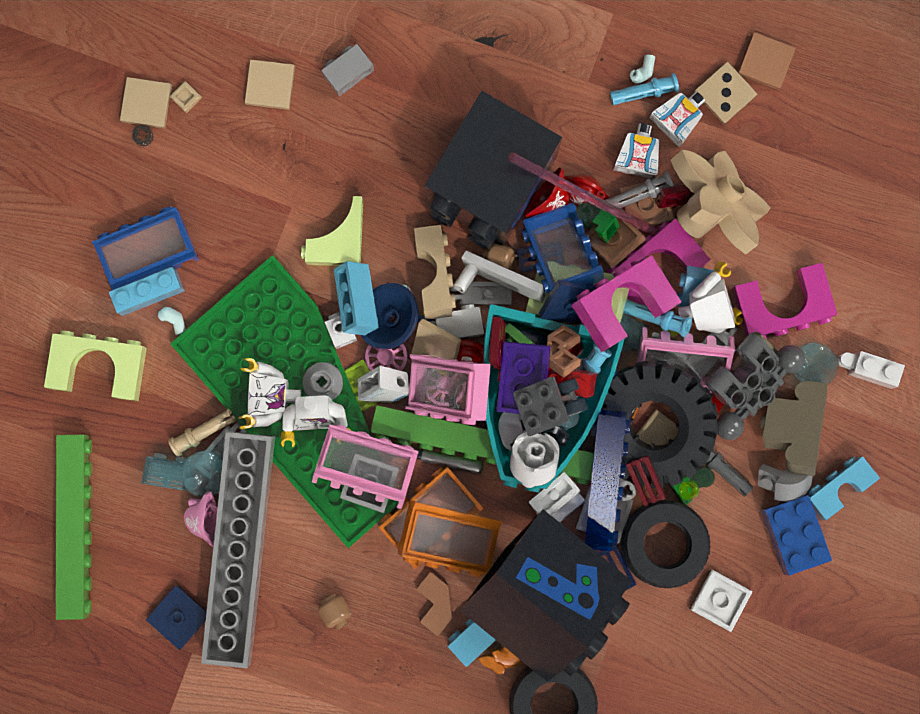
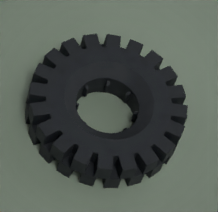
M655 360L654 363L643 361L636 363L633 367L627 366L613 377L602 408L591 427V436H595L593 444L597 453H602L604 456L602 459L603 463L608 469L612 467L616 469L618 477L624 481L627 477L632 479L626 466L627 462L649 455L662 488L667 483H670L671 486L682 483L683 478H691L698 472L701 465L704 466L715 444L718 432V412L716 404H713L711 400L712 394L707 386L703 387L700 384L701 379L693 372L688 374L684 371L685 368L680 365L674 364V366L667 365V361ZM648 401H655V403L659 401L671 407V412L674 411L679 420V423L676 425V428L679 429L677 436L673 440L670 438L668 443L663 445H655V443L651 445L640 440L639 435L634 433L631 425L634 421L631 415L636 407L641 408L642 403ZM642 462L641 464L652 488H656L645 462ZM634 465V468L642 484V487H644V482L641 478L638 468L636 465Z

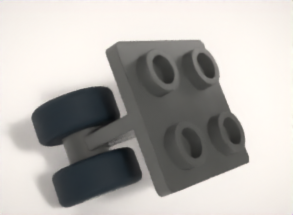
M549 377L513 393L528 436L536 435L569 422L570 416L588 409L585 399L577 400L575 391L579 389V385L576 379H570L557 384L554 377Z

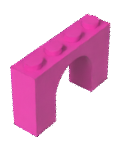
M674 219L671 223L668 220L665 221L658 228L660 232L653 237L650 234L641 243L643 247L637 252L633 250L624 258L626 260L620 266L618 264L615 265L607 273L612 274L623 267L628 270L632 267L631 262L641 256L645 258L653 253H665L672 256L685 271L687 265L702 268L711 259L682 228L680 223ZM629 289L628 300L647 306L637 292Z
M652 255L646 259L642 256L630 263L632 265L630 269L626 270L623 267L612 274L614 276L612 280L608 281L605 278L595 284L596 290L590 293L587 289L576 296L578 301L572 304V307L601 352L628 336L612 310V296L617 288H629L637 292L654 318L681 303V300Z
M823 263L800 268L796 271L803 294V305L799 313L792 318L776 317L766 309L757 280L733 287L732 292L736 306L742 311V314L739 316L743 319L741 324L745 338L751 332H758L766 339V335L775 333V337L788 334V329L796 327L797 331L810 328L809 323L818 321V324L822 325L832 322L831 318L838 314Z

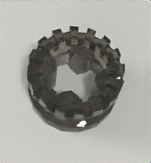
M138 125L132 131V138L139 146H149L153 141V132L145 125ZM142 130L145 133H148V135L145 136V141H142L140 138H137V136L140 135V131Z

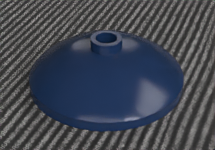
M385 283L373 289L378 328L366 335H361L366 343L382 350L393 349L403 344L414 331L418 320V304L413 293L403 285Z

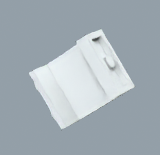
M564 472L529 503L536 514L544 509L557 521L561 522L584 503L585 499L579 494L580 489Z

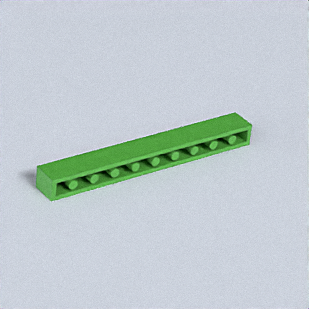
M376 406L371 433H374L377 439L397 438V443L410 446L411 442L419 443V448L432 451L433 447L442 448L441 453L455 455L456 451L464 453L463 458L477 460V456L486 458V463L496 465L488 430ZM577 450L556 478L565 472L569 477L575 478L576 483L588 485L589 481L594 482L600 454Z

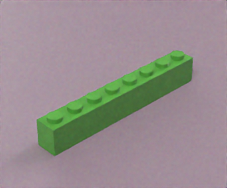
M56 435V620L89 618V614L92 612V601L89 600V591L92 589V578L89 577V568L92 567V555L89 554V545L92 544V532L89 531V522L92 521V509L89 508V499L92 498V486L89 485V476L92 475V463L89 462V453H92V440H89L88 435Z

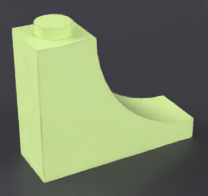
M353 196L350 212L336 230L320 238L306 239V245H302L301 258L305 259L307 265L340 266L347 261L361 263L362 196Z

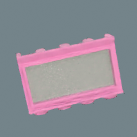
M642 327L636 363L643 361L654 363L655 360L667 361V365L674 366V364L680 365L685 368L684 371L691 374L693 372L701 379L700 384L706 387L705 382L720 366L730 371L735 352L734 337L729 336L728 346L716 345V338L714 336H707L706 344L693 343V335L690 333L683 337V341L670 340V332L662 331L660 339L647 338V327Z
M410 354L412 364L409 401L406 409L415 410V415L427 416L430 413L431 418L442 419L446 416L447 421L458 422L462 419V424L475 425L476 421L486 420L490 364Z
M330 424L312 482L317 483L319 477L331 481L330 486L336 489L340 488V484L354 488L353 493L356 495H362V492L366 491L375 494V500L379 502H384L385 498L398 501L397 508L401 509L419 451L414 450L408 445L400 446L393 444L385 438L377 439L370 437L369 434L362 431L354 432L348 430L345 426Z

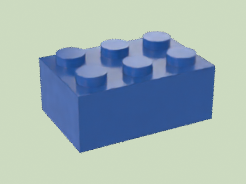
M809 495L761 510L784 575L790 576L832 561Z

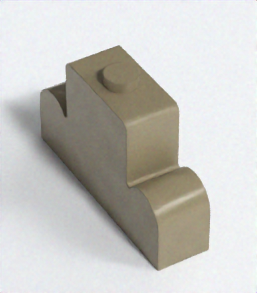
M800 382L795 388V400L774 398L773 402L767 407V414L762 415L760 428L764 429L763 446L765 448L785 450V464L790 472L815 476L828 383Z

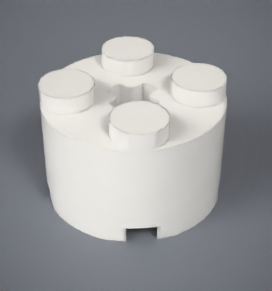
M527 432L519 435L513 444L510 459V469L513 476L527 488L548 483L556 475L559 459L558 443L552 436L546 433L545 435L536 434L528 436Z

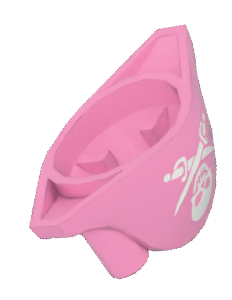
M211 491L203 495L202 499H189V508L185 511L184 522L191 533L204 539L210 546L214 547L218 505Z

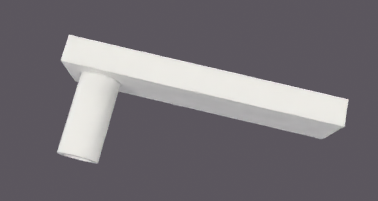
M468 251L462 256L465 268L453 285L457 291L465 293L478 274L540 303L546 297L542 284Z

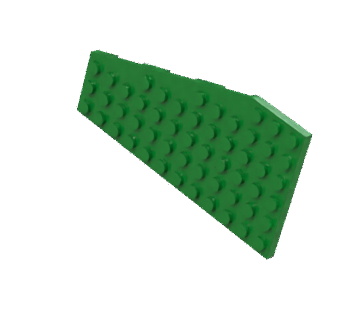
M273 255L170 343L224 407L232 411L231 415L235 416V419L241 426H246L247 424L244 418H238L246 414L248 415L250 372L241 370V368H249V362L243 360L244 358H252L255 362L265 363L283 373L284 379L289 382L288 389L301 390V397L307 396L302 385L306 370L319 362L330 363L339 369L343 377L342 390L332 401L343 406L348 423L347 428L354 432H365L372 437L318 306ZM321 377L317 383L323 387L327 380ZM283 415L281 419L269 426L245 429L250 434L275 436L273 463L347 548H350L398 505V501L388 499L385 511L382 513L340 498L344 487L342 484H340L339 489L330 486L331 481L319 477L317 483L312 482L328 429L293 430L295 436V445L293 447L290 440L284 442V447L281 445V433L284 431L282 429ZM332 438L323 467L348 474L355 453L381 462L383 461L378 451L345 441L338 444L337 439Z

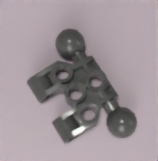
M751 332L736 348V351L744 361L743 365L739 366L734 374L720 366L705 382L706 386L720 402L732 409H736L734 412H724L717 418V434L722 439L735 440L740 437L744 430V419L748 415L754 417L759 408L761 409L763 406L773 402L777 392L776 389L784 384L782 380L786 373H796L802 369L805 356L799 347L793 345L784 346L776 355L761 337Z

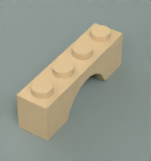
M441 225L414 228L418 258L429 261L437 270L434 281L422 290L425 320L451 317L452 308H456L454 294L450 295L449 287H453L452 273L447 274L446 267L451 266L449 253H444V246H448L447 233H442Z

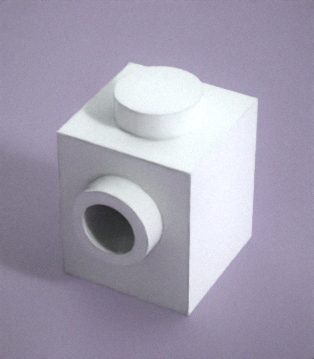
M340 312L328 317L329 321H326L325 324L336 349L357 341L355 334L343 333Z

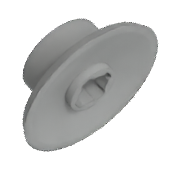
M327 362L313 364L306 370L303 376L302 385L304 392L307 396L326 395L331 400H334L340 394L343 387L341 372L336 366ZM321 377L327 380L323 387L317 383Z

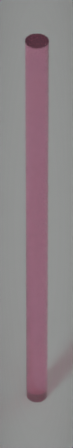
M512 152L509 155L508 160L525 170L652 236L658 233L656 227Z

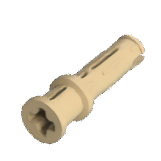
M227 409L195 429L187 428L182 435L176 438L171 437L168 440L170 448L179 457L183 454V451L190 447L199 446L200 440L235 422V416L232 415L225 419L232 414V411Z

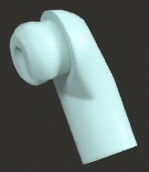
M644 55L643 67L637 70L633 69L630 72L632 82L639 84L652 77L655 56Z
M164 307L158 312V317L161 321H168L173 324L176 336L181 335L186 330L183 316L180 312L171 307Z

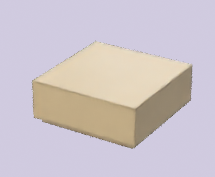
M186 81L169 96L185 113H188L202 98Z

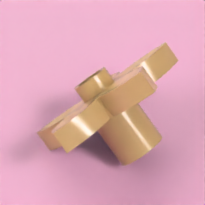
M681 150L671 159L673 167L682 182L695 193L677 212V218L682 228L691 236L701 238L719 224L728 240L744 254L749 253L758 246L759 233L756 222L768 213L770 206L757 193L745 187L739 178L733 161L726 151L718 152L709 161L687 150Z

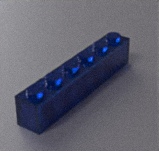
M600 410L598 413L585 543L593 550L612 552V545H617L618 531H615L614 527L615 522L620 523L621 509H617V500L622 501L623 487L619 486L620 478L625 477L626 465L621 463L622 456H627L628 442H624L625 433L629 434L631 420L626 419L627 412Z

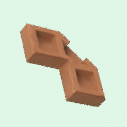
M564 324L547 336V346H551L549 367L562 377L567 376L580 366V359L568 351L580 342V335Z
M430 571L416 589L433 603V606L420 623L439 636L452 619L449 587Z

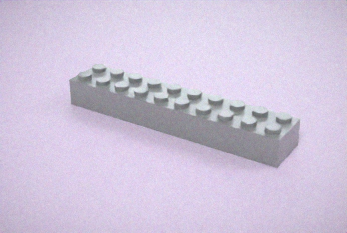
M231 431L225 434L202 664L248 668L252 662L275 436Z

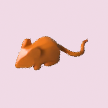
M501 645V648H491V654L478 657L482 665L492 669L497 674H502L505 672V668L516 667L522 662L503 645Z

